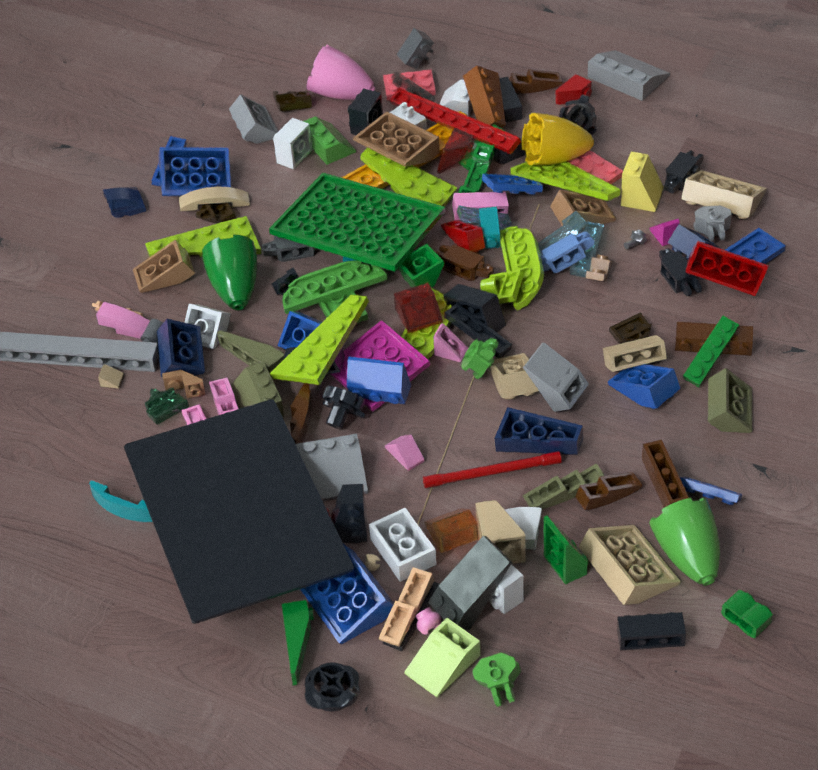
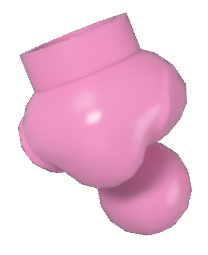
M430 607L415 615L418 620L417 629L424 635H427L429 630L435 629L441 624L442 618L440 614L432 612Z

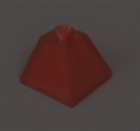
M454 128L443 149L436 173H442L464 159L467 152L471 153L474 146L472 142L474 135Z

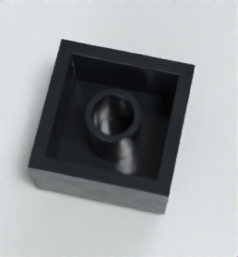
M363 88L357 94L347 110L351 134L357 135L383 115L382 93Z

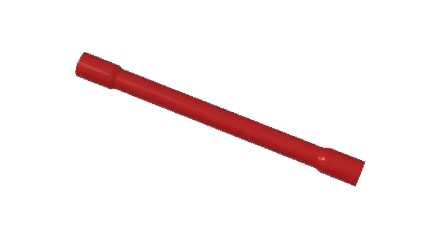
M558 451L456 472L423 476L424 488H430L499 473L561 463V455Z

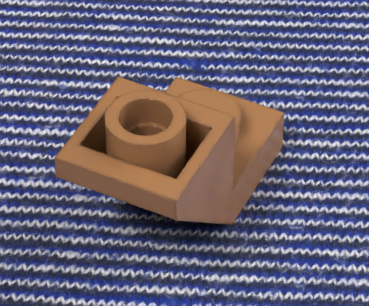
M597 255V258L592 257L590 271L586 272L585 278L606 282L612 261L608 260V256Z
M183 370L162 373L166 392L185 388L187 399L205 395L201 378Z

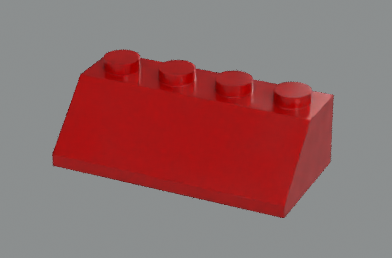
M697 241L688 259L685 272L756 296L769 265Z

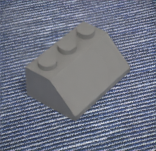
M241 94L229 108L232 118L242 134V138L247 142L251 141L258 144L272 140L274 135L279 132L266 107Z

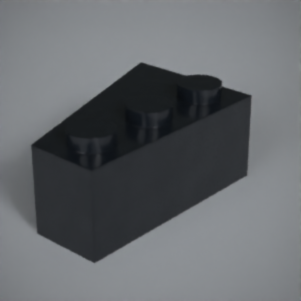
M457 284L443 295L448 306L451 305L452 307L458 303L495 332L500 331L506 326L499 298L496 294Z

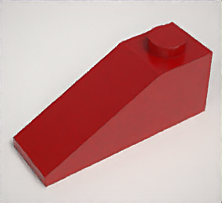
M459 220L441 224V228L457 246L474 253H478L479 250L485 248L482 227Z

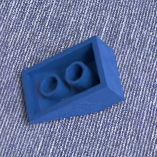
M646 364L623 369L608 381V385L639 405L652 409L660 407L663 402L673 397L681 389L673 368Z

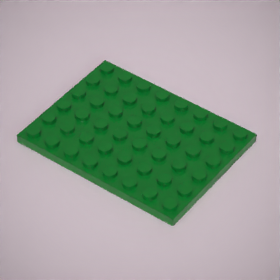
M322 173L269 228V234L395 272L445 214V207Z

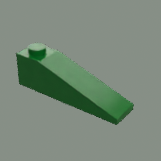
M307 600L282 603L293 686L298 684L311 632L310 621L314 620L313 610L308 608Z

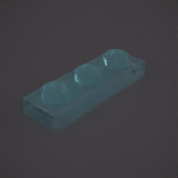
M458 205L457 214L461 221L479 224V209ZM498 212L499 229L510 227L512 222L509 215Z

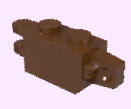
M443 244L439 247L440 252H435L444 261L443 271L465 280L475 281L478 276L489 278L494 273V267L484 262V256L453 244L450 247Z

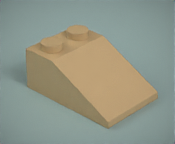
M525 353L494 359L490 370L498 393L502 398L513 399L517 395L522 394L529 396L539 391L523 368L529 360Z

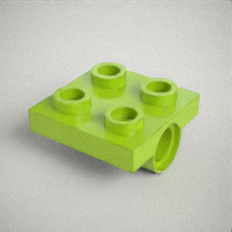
M518 269L492 274L489 278L481 280L480 288L482 291L496 294L499 298V304L516 301L524 272Z

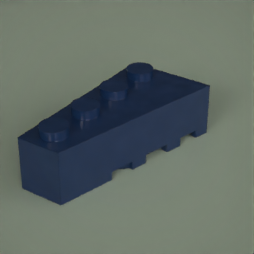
M507 407L494 439L496 452L547 454L559 451L560 454L578 455L584 438L582 425Z

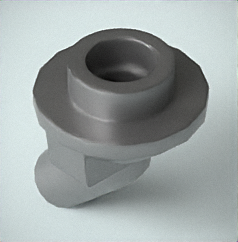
M639 229L637 231L632 230L630 236L632 240L625 242L624 248L629 249L637 246L639 243L644 244L648 240L646 234Z

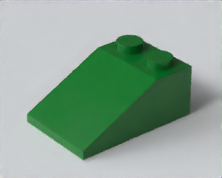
M545 516V559L565 585L587 575L588 560L586 556L578 551L576 543L572 539L570 540L548 516Z

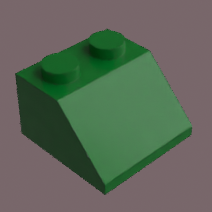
M425 244L413 251L399 266V270L403 279L420 295L435 286L444 266V261L428 244Z

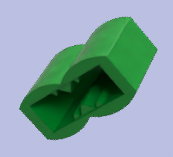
M738 590L722 605L721 614L752 638H756L772 622L773 614L766 605L756 602L751 594L742 590Z

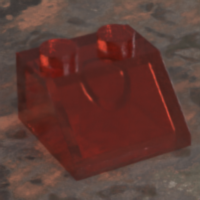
M429 283L394 293L395 310L408 333L443 323L436 296Z

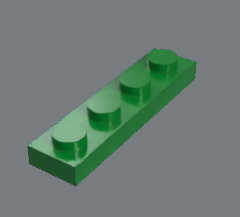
M722 316L687 368L683 379L700 387L738 330L739 324Z

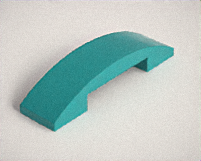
M92 480L89 482L94 499L110 513L132 521L152 522L143 499L137 505L110 495L109 488L106 485Z

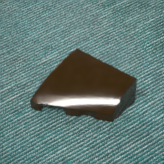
M278 91L273 92V97L279 111L312 108L311 94L308 91H288L283 94H278Z

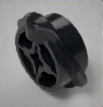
M335 662L325 663L312 669L305 678V701L312 708L335 712L351 706L359 697V674L351 666ZM345 682L349 686V688L346 691H344L343 684ZM318 683H320L321 687L319 692L315 688Z

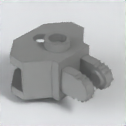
M719 205L704 206L695 211L696 221L693 223L694 230L708 236L709 241H713L714 236H719L720 240H725V231L730 228L732 214L730 209Z

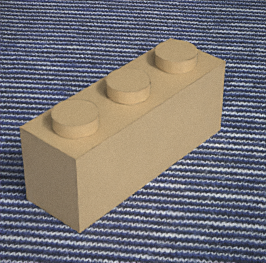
M657 335L603 348L605 366L612 372L667 359L664 340Z

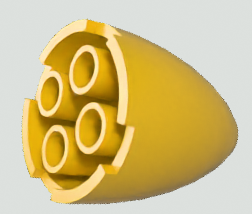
M531 113L528 124H524L522 150L526 151L527 157L525 161L529 165H552L566 162L585 154L594 145L593 137L584 128L558 116Z

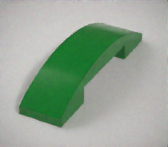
M477 143L472 156V165L464 185L460 186L458 193H480L484 184L482 174H488L495 148L493 145Z

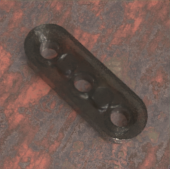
M395 72L392 75V83L396 87H402L406 91L432 102L436 100L431 93L401 73Z

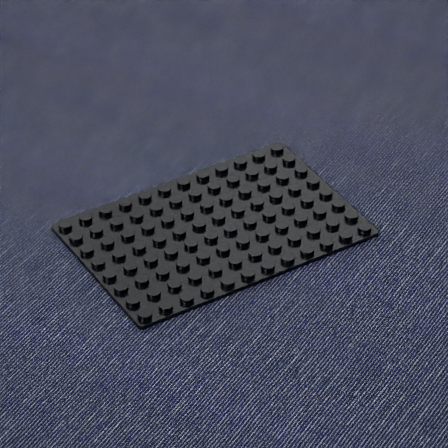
M273 399L124 445L128 461L193 624L350 573L354 570L351 559Z

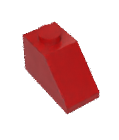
M575 74L556 90L555 104H566L567 101L580 99L581 95L590 97L592 94V81Z

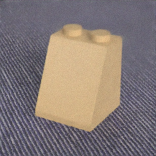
M496 500L476 503V526L479 540L483 536H487L512 561V564L526 562L524 531Z

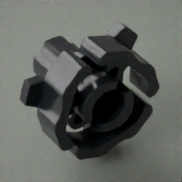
M581 95L580 99L567 101L566 106L560 109L559 117L579 125L591 135H594L598 130L595 126L597 119L594 112L595 108L589 103V96ZM575 104L567 114L569 106Z
M326 386L322 396L326 401H323L322 404L331 408L326 421L327 425L340 430L343 428L348 414H353L360 418L365 417V414L362 413L366 402L364 398L358 397L357 394L335 386Z

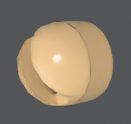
M366 554L365 566L369 571H376L380 567L379 564H375L377 561H380L379 557L373 554Z

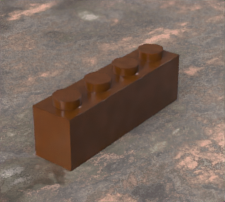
M677 322L675 351L699 352L717 324ZM739 325L738 330L722 354L751 356L753 326Z
M657 440L644 443L642 461L663 508L689 498L663 441Z

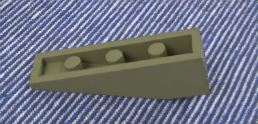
M221 330L217 332L219 345L249 366L264 362L270 374L284 359L285 354L271 345Z

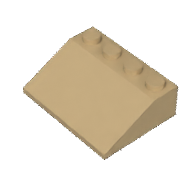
M700 170L685 180L681 199L686 200L688 204H700L703 207L720 205L730 209L731 213L736 214V217L747 219L754 214L767 188Z
M635 525L589 528L579 545L580 550L623 605L639 604L678 586L681 582Z

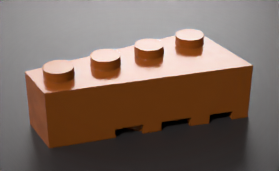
M476 65L463 75L476 119L492 126L495 124L502 128L506 125L499 73Z

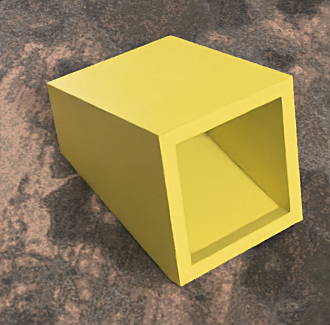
M631 152L622 173L621 206L655 212L664 187L649 155Z

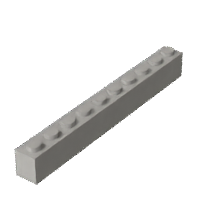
M0 332V361L102 368L105 364L114 369L155 372L159 361L158 343Z

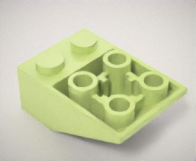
M446 618L432 631L405 670V674L431 694L438 697L480 657V641Z

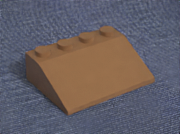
M388 111L353 137L354 141L405 167L429 162L440 153L438 136Z

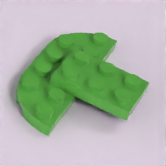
M346 261L303 275L288 285V290L283 294L284 312L288 314L290 311L294 312L318 303L327 318L350 295H356L355 290L387 280V274L378 266L362 264L361 261ZM366 310L363 311L357 323L368 320Z

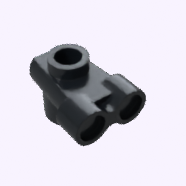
M294 268L286 271L287 274L271 283L276 295L286 293L289 288L288 285L299 278Z

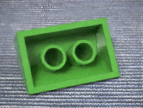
M316 116L303 121L310 126L312 149L326 165L356 153V149L332 123Z

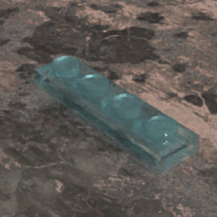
M586 222L583 232L590 234L594 244L584 251L585 258L571 265L570 275L586 277V272L590 271L592 257L595 258L604 231V224Z

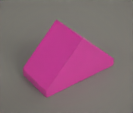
M679 219L652 226L649 229L659 243L665 246L669 244L667 242L680 222Z

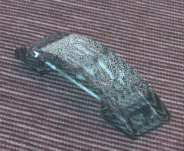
M577 211L562 220V227L538 243L541 256L543 255L541 251L572 233L574 236L580 233L586 225V221Z

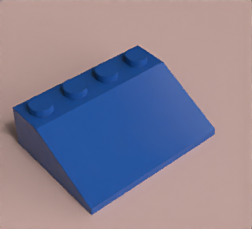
M160 147L158 157L162 196H183L191 191L208 187H231L229 148Z
M345 544L343 545L351 559L354 570L350 573L300 589L340 644L382 623L389 616L394 602L358 555Z

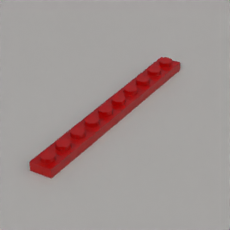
M398 88L389 100L391 104L397 107L406 102L408 107H414V111L423 115L426 119L485 144L493 145L495 148L512 154L521 142L520 138L401 88Z

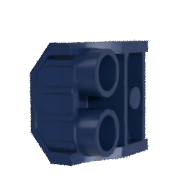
M118 187L102 190L112 216L121 218L125 215L132 216L146 212V207L137 187Z

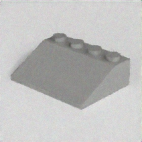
M616 50L597 53L588 61V78L641 101L670 76L669 72Z
M357 434L296 444L322 501L337 499L342 485L363 484L364 494L368 493Z

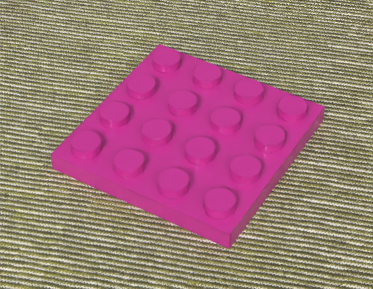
M381 320L343 351L345 358L341 372L330 374L347 388L348 357L350 356L404 363L411 382L430 366V362ZM365 399L364 405L374 412L385 402Z

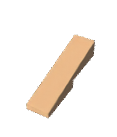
M412 568L399 600L394 602L379 640L398 647L400 646L434 582L432 573Z

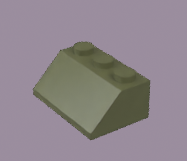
M264 362L246 367L230 385L239 409L273 399L281 415L284 416L281 397Z
M725 368L708 378V422L721 432L750 433L752 432V388Z

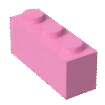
M506 192L453 194L452 208L455 220H479V208L497 207L498 219H507L509 205Z

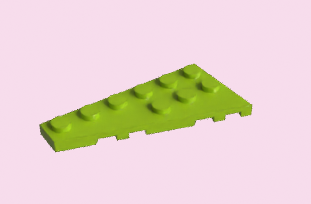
M368 147L361 154L360 159L373 172H377L384 182L387 181L391 185V189L398 194L445 207L452 199L453 194L457 193V187L413 165L405 167Z
M527 162L511 168L512 175L610 201L621 194V189L568 162L552 165H529Z
M247 216L145 243L149 257L175 239L188 252L189 257L190 255L202 257L203 247L211 240L218 237L226 239L233 238V235H242L253 240L256 254H262Z
M350 295L270 372L272 379L320 385L369 303L367 296Z

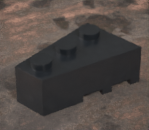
M363 484L342 485L336 500V506L332 510L331 520L342 543L368 542Z

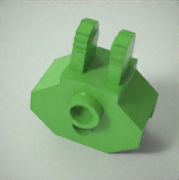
M490 338L485 342L478 339L473 341L463 358L462 369L466 371L470 368L474 371V377L479 379L486 369L490 368L494 363L493 357L499 343L497 339Z
M498 653L480 659L473 669L474 679L480 685L490 689L495 705L497 707L502 705L499 692L503 690L506 691V697L509 702L515 701L512 690L514 687L513 682L521 673L520 665L515 661V658L504 653Z

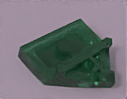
M174 388L166 391L151 389V396L145 402L147 416L156 425L189 407L188 401L180 394L175 393Z

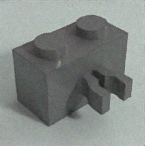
M413 28L398 51L397 56L405 65L417 69L423 59L426 61L429 59L426 54L428 52L433 53L431 47L434 42L425 32Z

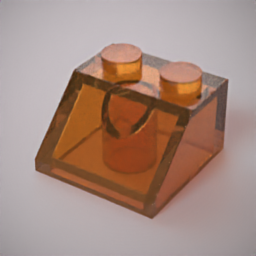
M460 508L424 521L440 553L478 540V524L469 509Z

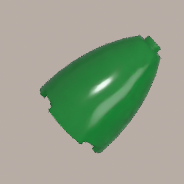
M233 235V238L226 239L215 238L202 249V258L207 276L212 287L226 305L236 311L242 310L247 306L255 287L257 276L256 247L253 240L242 235Z

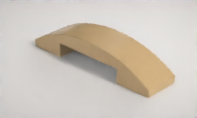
M231 187L202 188L179 197L180 211L198 210V204L232 202V207L250 206L248 192Z

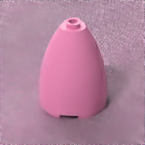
M329 45L322 47L313 63L312 76L308 77V91L329 98L355 100L357 94L363 88L375 91L376 87H374L372 79L353 59Z

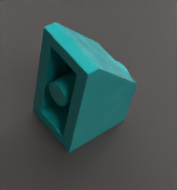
M497 207L479 208V226L482 227L484 249L499 248L500 230Z

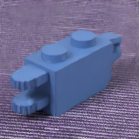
M582 232L576 236L572 233L542 250L541 260L544 271L552 270L553 273H558L585 258L584 251L593 246V238L590 237L588 232Z

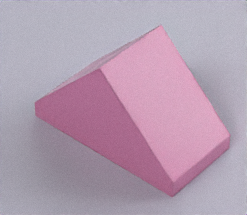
M443 323L440 324L433 337L434 355L457 362L462 361L468 347Z
M412 435L400 436L385 445V448L408 471L424 462V458Z

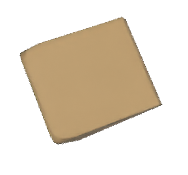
M104 364L99 374L100 386L119 389L124 373Z

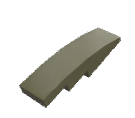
M596 463L581 473L576 469L561 479L557 475L524 494L523 497L529 507L545 509L575 498L580 485L596 483L600 476L605 475Z

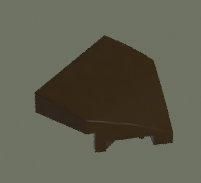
M228 202L203 204L200 211H197L195 215L196 218L216 224L236 218Z
M640 312L611 326L609 332L619 344L649 337L652 324H649Z

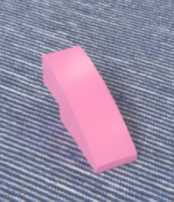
M103 302L96 314L99 325L115 328L117 334L140 339L150 322L137 313Z
M228 378L209 382L218 415L238 409Z

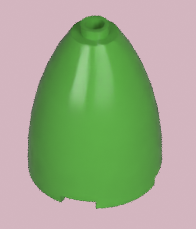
M687 498L663 508V513L657 518H651L649 524L661 548L675 566L696 583L707 586L714 583L718 575L720 562L718 530L707 499L701 498L699 499L700 501H692L691 498Z

